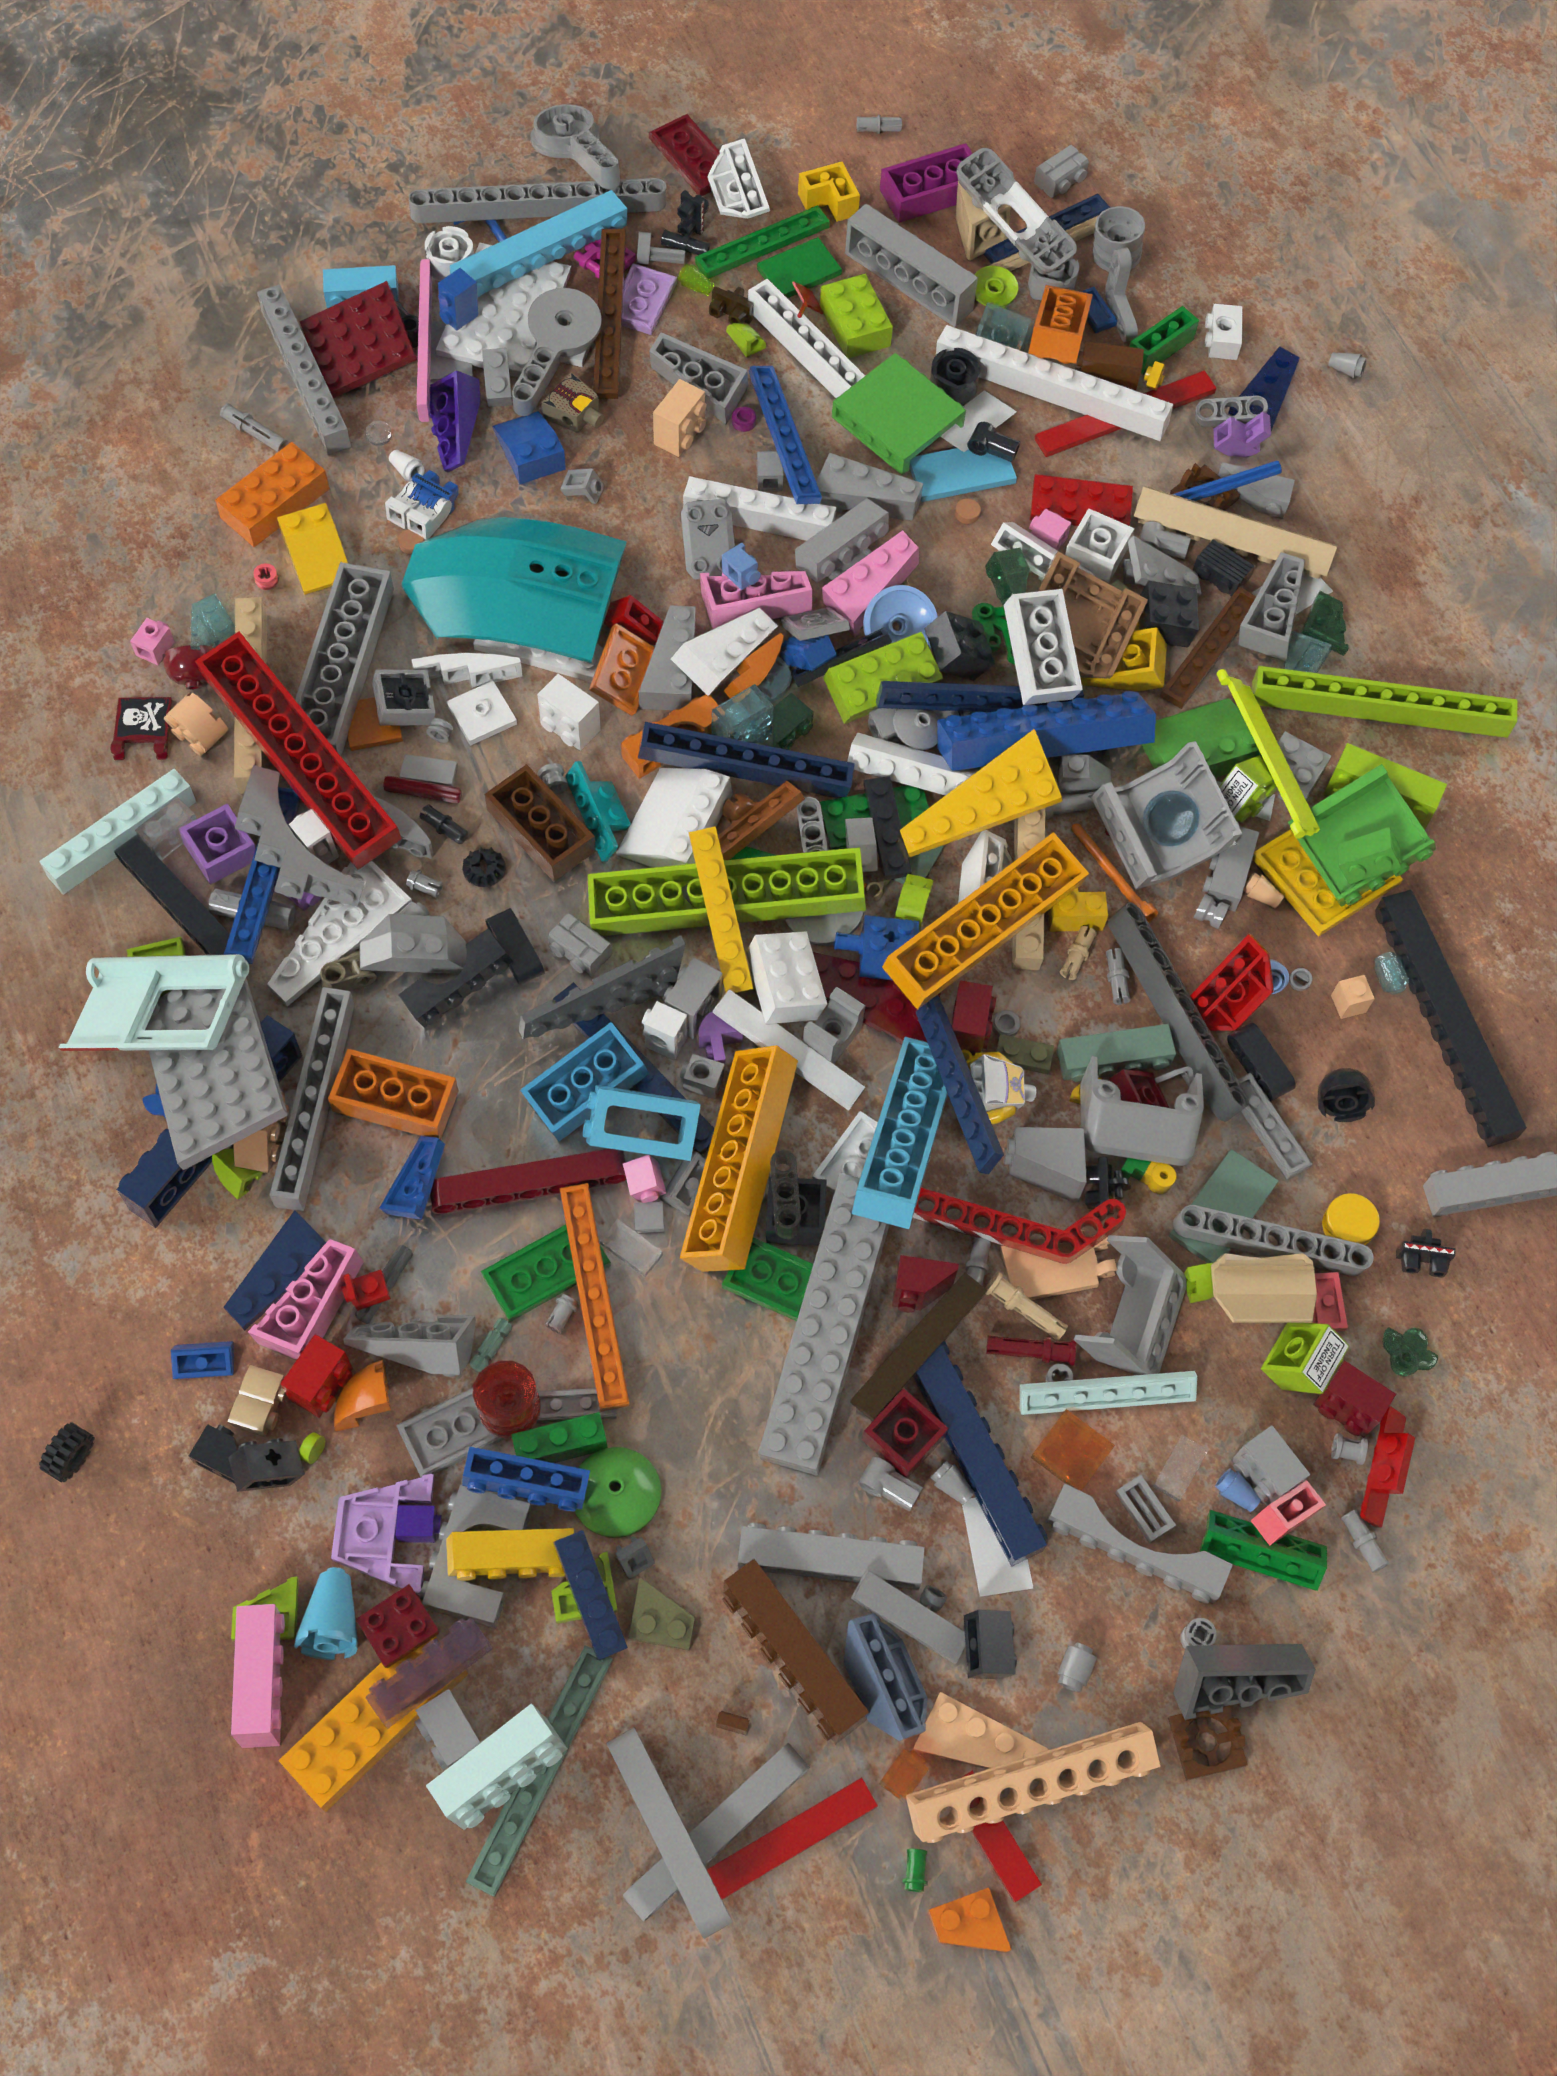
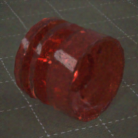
M501 1360L489 1364L478 1374L473 1384V1398L482 1425L491 1434L500 1438H512L511 1434L530 1430L535 1426L540 1416L541 1401L533 1375L524 1365L515 1361Z

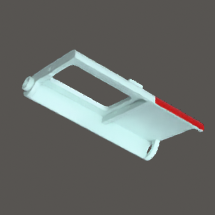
M239 954L92 958L87 963L86 975L93 989L68 1043L60 1044L59 1049L61 1051L213 1050L220 1041L242 985L249 973V964ZM95 967L99 971L98 978H96L94 974ZM226 989L209 1029L145 1030L163 991Z

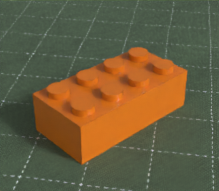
M1046 285L1034 324L1028 354H1033L1043 359H1057L1064 364H1076L1093 294Z
M290 442L215 499L220 518L249 544L256 547L280 528L277 517L305 509L330 488L326 470L293 442Z
M347 1049L328 1100L333 1112L441 1140L459 1090L455 1077Z

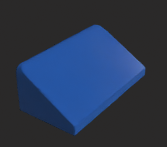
M233 1341L174 1345L170 1350L173 1379L229 1376L234 1374Z

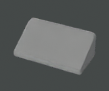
M692 1152L691 1161L683 1160L666 1187V1194L661 1195L660 1199L679 1211L690 1215L695 1203L706 1158L698 1152Z

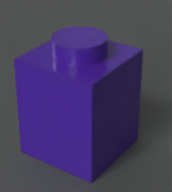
M397 1505L395 1536L398 1542H436V1534L440 1533L442 1526V1515H437L435 1506Z

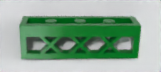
M1209 1510L1206 1532L1200 1546V1552L1206 1551L1233 1565L1318 1591L1327 1569V1546L1290 1534H1286L1269 1546L1253 1523ZM1215 1523L1224 1525V1526H1226L1228 1529L1223 1528V1527H1220V1526H1216ZM1247 1533L1253 1534L1257 1538L1249 1536ZM1276 1542L1282 1543L1286 1547L1280 1546ZM1307 1552L1317 1554L1318 1557L1309 1555Z

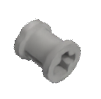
M1336 1433L1332 1444L1331 1458H1345L1356 1461L1358 1465H1363L1367 1455L1368 1440L1362 1438L1359 1441L1343 1437L1341 1433Z

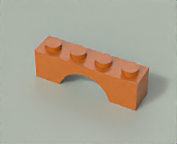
M705 694L702 697L692 699L688 705L681 709L671 711L662 720L652 723L716 735L726 729V714L711 695L707 696ZM642 731L629 735L621 742L622 758L639 779L661 767L659 762L638 759Z

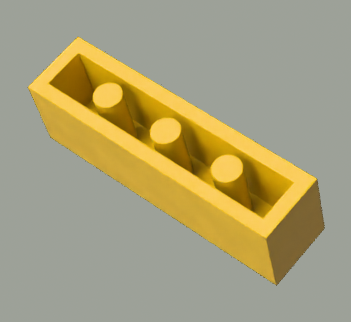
M574 1528L452 1532L446 1539L448 1576H457V1580L460 1581L473 1580L476 1578V1575H488V1579H503L507 1577V1574H518L519 1578H533L537 1576V1573H548L549 1577L565 1576L553 1542L574 1534Z

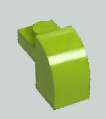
M907 873L895 919L919 921L920 932L934 880Z

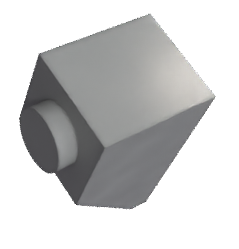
M1062 755L1058 768V789L1060 793L1086 794L1095 792L1103 784L1111 782V770L1091 756Z
M872 818L845 819L846 849L860 847L863 872L878 871L876 839Z

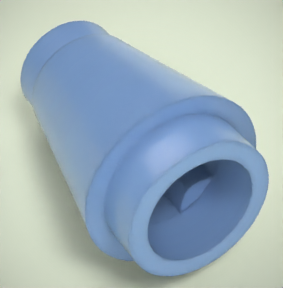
M1231 1468L1219 1478L1215 1485L1220 1490V1495L1247 1509L1249 1512H1252L1261 1501L1239 1471L1234 1472Z

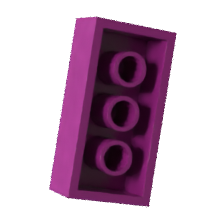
M966 143L881 169L880 191L898 223L956 205L958 189L957 167L961 161L973 154Z

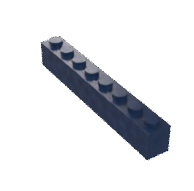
M645 722L638 759L689 769H707L729 777L781 786L788 781L800 791L835 798L847 797L852 785L855 764Z
M944 1341L913 1378L931 1413L949 1428L945 1440L966 1481L975 1492L974 1496L1012 1567L1043 1552L1047 1546L1046 1541L1048 1537L1043 1526L1040 1523L1036 1524L1031 1515L1033 1513L1032 1505L1026 1496L1022 1498L1017 1488L1019 1486L1018 1479L1013 1470L1008 1471L1004 1464V1452L998 1443H993L989 1435L991 1433L990 1426L984 1416L980 1418L975 1409L977 1407L976 1399L970 1390H965L961 1382L963 1381L961 1370L956 1364L952 1365L948 1357L950 1351Z

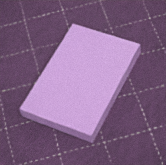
M632 264L624 280L622 326L652 335L677 285V277Z

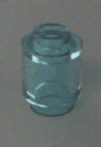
M1387 952L1376 957L1374 960V970L1383 992H1390L1392 995L1403 992L1406 989L1405 986L1409 983V979L1401 959L1396 957L1394 952Z

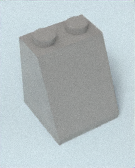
M1015 1127L1012 1137L1007 1139V1148H1004V1165H1009V1175L1068 1201L1078 1202L1086 1184L1084 1128Z

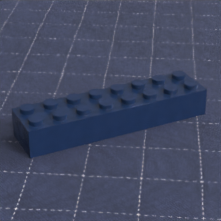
M267 1015L262 1022L260 1021L278 1083H280L303 1055L294 1032ZM165 1129L159 1135L157 1143L153 1148L142 1154L134 1170L123 1176L116 1190L131 1212L154 1228H157L212 1163V1156L183 1170L177 1164L169 1129Z

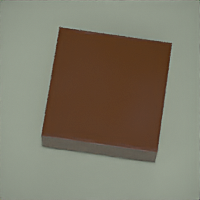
M721 1711L718 1714L716 1727L746 1736L750 1720H748L749 1718Z

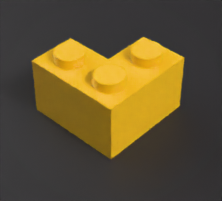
M843 162L799 173L798 195L806 210L817 205L819 207L828 205L836 222L850 218L859 210L860 194Z
M1078 888L1048 910L1049 931H1079L1082 926H1088L1087 931L1090 928L1095 931H1102L1108 918L1106 892H1078Z

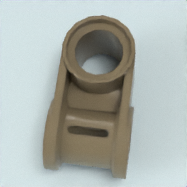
M360 951L333 962H328L320 971L323 987L346 991L366 987L372 984L377 976L372 970L360 971ZM331 977H339L336 981H329Z

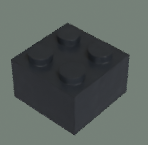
M1148 580L1140 596L1148 599L1139 618V630L1157 627L1166 644L1188 648L1199 631L1197 588Z
M945 611L924 628L939 671L974 681L995 664L992 649L987 643L984 628L979 621Z
M769 1177L766 1243L819 1246L825 1227L827 1179Z

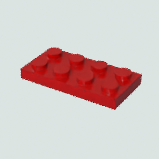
M1035 474L1030 520H1033L1035 516L1039 517L1047 509L1059 514L1062 518L1071 522V525L1079 526L1089 508L1130 526L1133 486Z

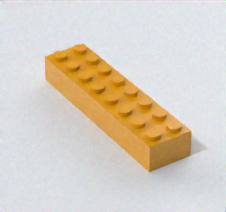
M1053 832L891 953L882 968L918 1010L1081 886L1089 873Z
M777 1045L735 1051L680 1255V1259L702 1272L745 1269L798 1064L797 1059Z

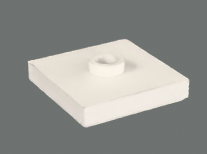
M490 681L446 701L449 711L470 746L517 725V719L494 681Z

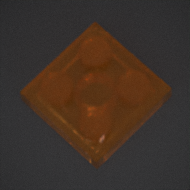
M1066 1409L1034 1451L1031 1458L1063 1483L1082 1491L1115 1445Z

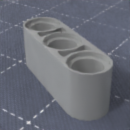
M1261 396L1204 399L1196 406L1195 419L1203 427L1218 426L1229 417H1233L1246 424L1257 416L1250 412L1251 406L1259 405L1263 409L1262 412L1267 414L1268 404L1265 398ZM1235 407L1238 413L1235 416H1228L1225 413V409ZM1209 408L1212 410L1213 415L1209 418H1204L1200 415V411Z

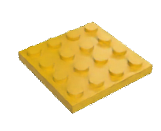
M1291 830L1256 850L1252 857V860L1281 894L1284 895L1318 937L1399 886L1403 881L1401 876L1396 877L1393 875L1385 880L1386 883L1381 888L1375 891L1370 889L1361 895L1362 898L1356 903L1349 906L1345 904L1341 907Z

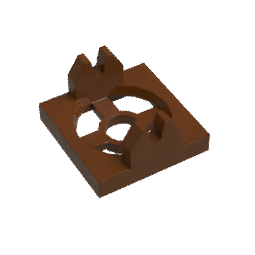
M1195 463L1191 470L1189 468L1186 470L1180 484L1174 487L1170 494L1198 486L1194 483L1196 481L1205 480L1212 482L1221 478L1205 464L1200 468ZM1231 489L1222 492L1223 497L1218 496L1216 501L1213 495L1210 496L1211 499L1209 501L1197 500L1196 502L1226 510L1239 500L1240 494L1236 490Z
M1230 1705L1223 1707V1712L1210 1714L1209 1710L1196 1713V1718L1187 1720L1184 1719L1182 1713L1168 1717L1186 1781L1248 1765L1243 1747H1245V1735L1241 1734V1722L1233 1717ZM1205 1717L1218 1720L1226 1727L1228 1732L1215 1733L1208 1728ZM1195 1720L1199 1732L1195 1735L1194 1740L1188 1741L1189 1736L1186 1733V1729ZM1202 1733H1209L1214 1737L1216 1744L1213 1750L1205 1751L1200 1747L1198 1739ZM1231 1742L1229 1755L1223 1762L1219 1763L1216 1756L1219 1745ZM1193 1750H1198L1201 1754L1206 1755L1207 1766L1193 1759Z

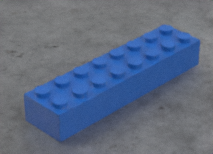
M1126 691L1121 695L1111 696L1104 694L1091 699L1075 698L1070 702L1052 701L1047 705L1040 706L1025 705L1018 709L1001 708L996 712H974L967 716L950 715L945 719L937 720V748L951 770L956 771L986 766L1033 729L1036 731L1046 758L1154 743L1156 713L1138 692Z

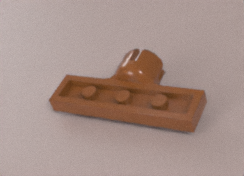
M786 781L760 802H754L750 797L742 793L732 795L736 800L735 803L727 799L723 805V815L731 825L718 835L723 860L733 858L734 855L805 800L802 792Z

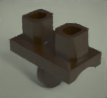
M715 286L712 290L709 314L715 318H720L725 313L729 315L728 321L730 324H743L744 322L750 324L753 320L751 314L753 302L748 301V298L744 297L745 291L741 287H737L732 292Z

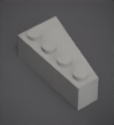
M1280 553L1240 625L1238 645L1283 661L1287 660L1303 579L1304 559Z
M670 605L639 690V709H681L692 700L693 681L671 658L683 643L695 638L696 606Z

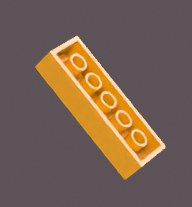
M435 1636L389 1668H385L381 1662L278 1761L317 1805L327 1812L416 1726L414 1721L419 1719L415 1711L416 1709L446 1690L452 1691L468 1675V1672Z

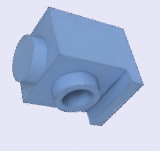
M743 543L722 554V573L741 590L755 584L760 579L761 573L757 570L758 563L752 555H748L745 552V545Z

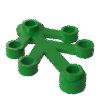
M988 603L977 604L972 610V619L982 624L985 638L992 652L998 651L1001 645V638L994 632L993 626L1002 630L1008 652V662L1015 664L1014 657L1011 655L1013 651L1007 621L1001 618L1006 616L1004 606L993 607ZM990 641H994V642H996L997 644L992 645V644H990L989 642H990Z

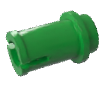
M914 1848L907 1849L906 1878L902 1879L906 1891L924 1892V1886L928 1885V1881L925 1880L928 1851Z

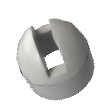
M1297 968L1291 973L1289 983L1294 990L1304 991L1310 987L1312 975L1305 968ZM1294 977H1296L1306 985H1301L1300 983L1294 980Z

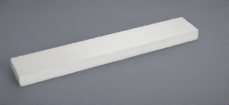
M730 989L714 1008L712 1013L759 1047L777 1045L797 1059L798 1064L795 1072L848 1111L864 1090L865 1086L779 1024H765L763 1013Z

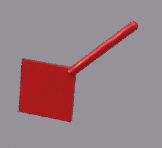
M793 281L792 283L803 302L797 317L801 318L806 307L823 314L824 312L813 292Z

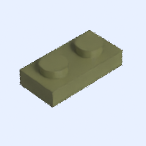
M1000 1034L996 1052H1000L1014 1065L1020 1066L1024 1070L1048 1075L1054 1045Z

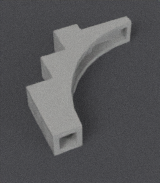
M253 765L239 808L235 829L260 836L255 861L280 867L274 892L297 899H302L303 892H307L315 896L357 907L365 882L345 875L326 865L302 845L287 825L279 805L278 782L280 772Z

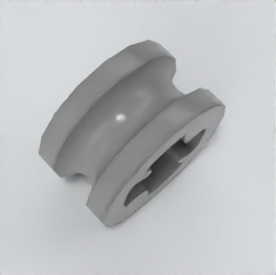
M433 718L430 723L431 726L426 730L427 734L435 741L446 743L449 740V735L453 732L452 725L443 719Z
M1055 1364L1049 1369L1045 1377V1382H1054L1055 1374L1053 1373L1056 1372L1059 1376L1063 1374L1066 1376L1064 1381L1073 1380V1373L1068 1366Z

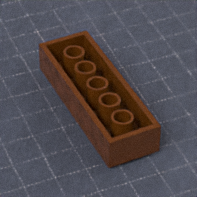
M752 1559L724 1580L723 1602L732 1614L737 1611L743 1621L741 1626L751 1639L754 1637L758 1639L761 1645L759 1650L769 1664L775 1662L780 1671L778 1676L787 1689L790 1690L793 1687L798 1693L799 1699L797 1702L807 1715L812 1713L818 1722L816 1727L826 1741L832 1739L836 1745L863 1724L869 1711L757 1561Z

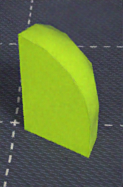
M733 323L727 326L726 332L746 357L767 348L763 338L748 324Z
M223 1149L212 1155L214 1170L220 1182L237 1200L249 1192L246 1187L254 1178L259 1180L263 1174L261 1171L235 1167L234 1149Z
M1213 1263L1187 1267L1184 1272L1186 1291L1190 1303L1205 1301L1214 1297L1211 1265Z

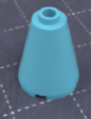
M332 1567L322 1572L314 1588L295 1637L294 1645L296 1649L298 1646L302 1647L301 1653L316 1659L335 1660V1654L345 1653L344 1658H349L356 1654L358 1650L351 1577L341 1568Z

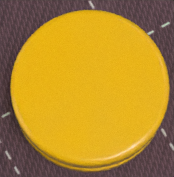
M1353 1193L1343 1194L1335 1198L1324 1212L1322 1218V1227L1326 1236L1367 1245L1377 1233L1380 1224L1379 1213L1374 1204L1364 1196Z

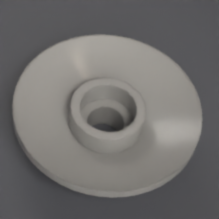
M896 710L893 717V726L898 737L906 745L918 750H927L938 743L937 720L939 718L933 710Z

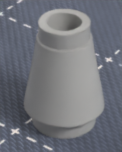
M1333 352L1330 357L1329 367H1333L1353 378L1356 376L1362 377L1367 358L1362 357V354Z
M947 1460L930 1477L935 1482V1487L957 1502L959 1501L962 1505L975 1493L956 1465H951Z

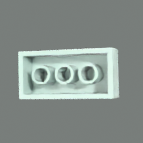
M531 1703L428 1783L426 1787L449 1820L463 1830L473 1828L484 1819V1814L493 1807L498 1808L510 1799V1794L518 1787H525L533 1782L537 1777L536 1773L545 1766L550 1767L556 1764L562 1758V1753L568 1748L548 1719Z

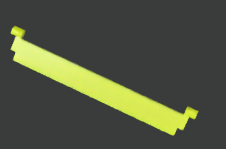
M1225 669L1219 670L1216 675L1221 685H1228L1294 821L1290 828L1295 838L1300 839L1305 835L1312 836L1320 828L1250 686L1244 685L1240 679L1230 677Z

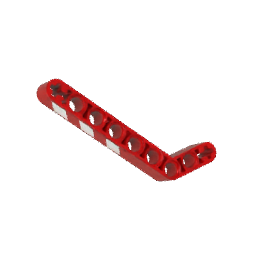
M921 1188L913 1218L976 1238H984L992 1243L1058 1263L1068 1264L1107 1238L1108 1235L1117 1231L1123 1225L1126 1208L1121 1201L1109 1199L1065 1230H1060ZM927 1200L931 1201L935 1206L930 1211H923L919 1208V1204ZM950 1209H958L962 1216L959 1219L952 1220L948 1218L946 1213ZM1108 1211L1110 1213H1118L1116 1219L1114 1217H1109L1107 1220H1105ZM979 1217H984L988 1219L990 1224L985 1228H979L974 1224V1221ZM1010 1225L1017 1229V1234L1009 1237L1002 1233V1229ZM1085 1226H1091L1096 1230L1097 1234L1093 1237H1087L1082 1234L1081 1229ZM1034 1234H1040L1045 1238V1242L1041 1245H1035L1029 1238ZM1067 1242L1072 1245L1073 1251L1064 1254L1059 1251L1057 1246L1060 1243Z

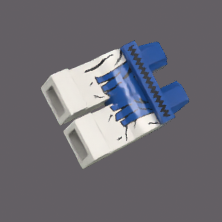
M431 470L427 471L423 476L416 473L412 477V481H409L395 498L391 496L385 502L387 520L405 530L408 527L409 530L420 535L424 540H428L448 515L455 510L454 501L459 495L458 485L449 481L443 487L440 486L439 476ZM398 513L401 514L402 519L397 517ZM418 524L422 526V530L417 528Z

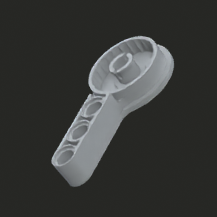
M562 104L546 108L535 117L533 122L534 128L530 136L531 144L537 152L554 158L574 159L603 188L613 189L620 185L619 160L599 141L600 130L589 110L578 105Z
M556 288L539 295L531 304L528 312V325L531 334L537 342V346L512 390L513 410L516 414L520 416L532 414L560 365V356L569 357L583 353L593 344L599 334L601 313L595 301L587 294L571 288Z
M805 797V800L797 805L803 853L827 851L821 805L816 798ZM807 811L816 812L814 815L811 816L804 815V813H806ZM810 835H818V836H819V837H818L817 839H815V840H809V839H807ZM864 911L786 918L785 921L792 932L807 931L810 944L830 946L834 945L836 932L852 934L858 928Z

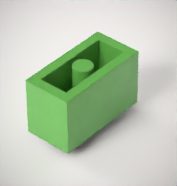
M1388 827L1338 844L1339 867L1348 884L1400 868V846L1391 828Z

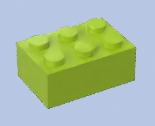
M866 273L821 286L820 307L843 354L848 359L891 347L893 326Z

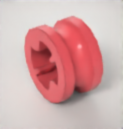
M264 563L254 569L255 582L259 588L269 590L278 584V575L273 565ZM266 574V576L268 577V575L270 574V578L266 579L265 577L262 579L261 576Z

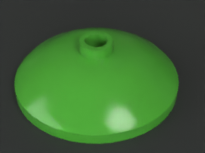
M623 1447L606 1448L590 1455L578 1467L590 1470L583 1508H576L574 1512L581 1523L590 1531L609 1538L626 1537L642 1530L655 1516L661 1500L660 1479L654 1466L642 1454ZM612 1483H619L621 1488L619 1491L613 1492L610 1490V1485Z

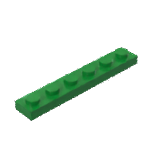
M817 205L695 257V264L704 277L709 279L828 229L830 221Z

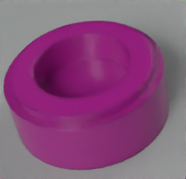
M749 407L735 409L732 413L733 427L741 432L752 430L756 425L755 411Z

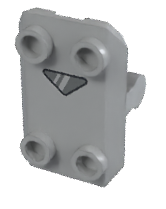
M725 499L687 502L681 511L686 570L693 579H700V573H709V576H722V554L735 547L731 507Z

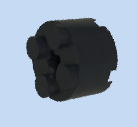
M954 348V351L946 352V349L940 351L932 361L930 381L937 387L942 388L949 397L959 402L962 406L974 398L977 393L980 376L977 357L972 352L963 348Z

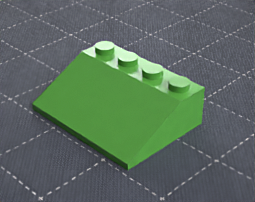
M1229 698L1156 720L1155 742L1141 744L1153 768L1156 769L1172 760L1187 743L1196 741L1215 778L1229 774L1238 763L1259 755L1262 757L1239 708Z

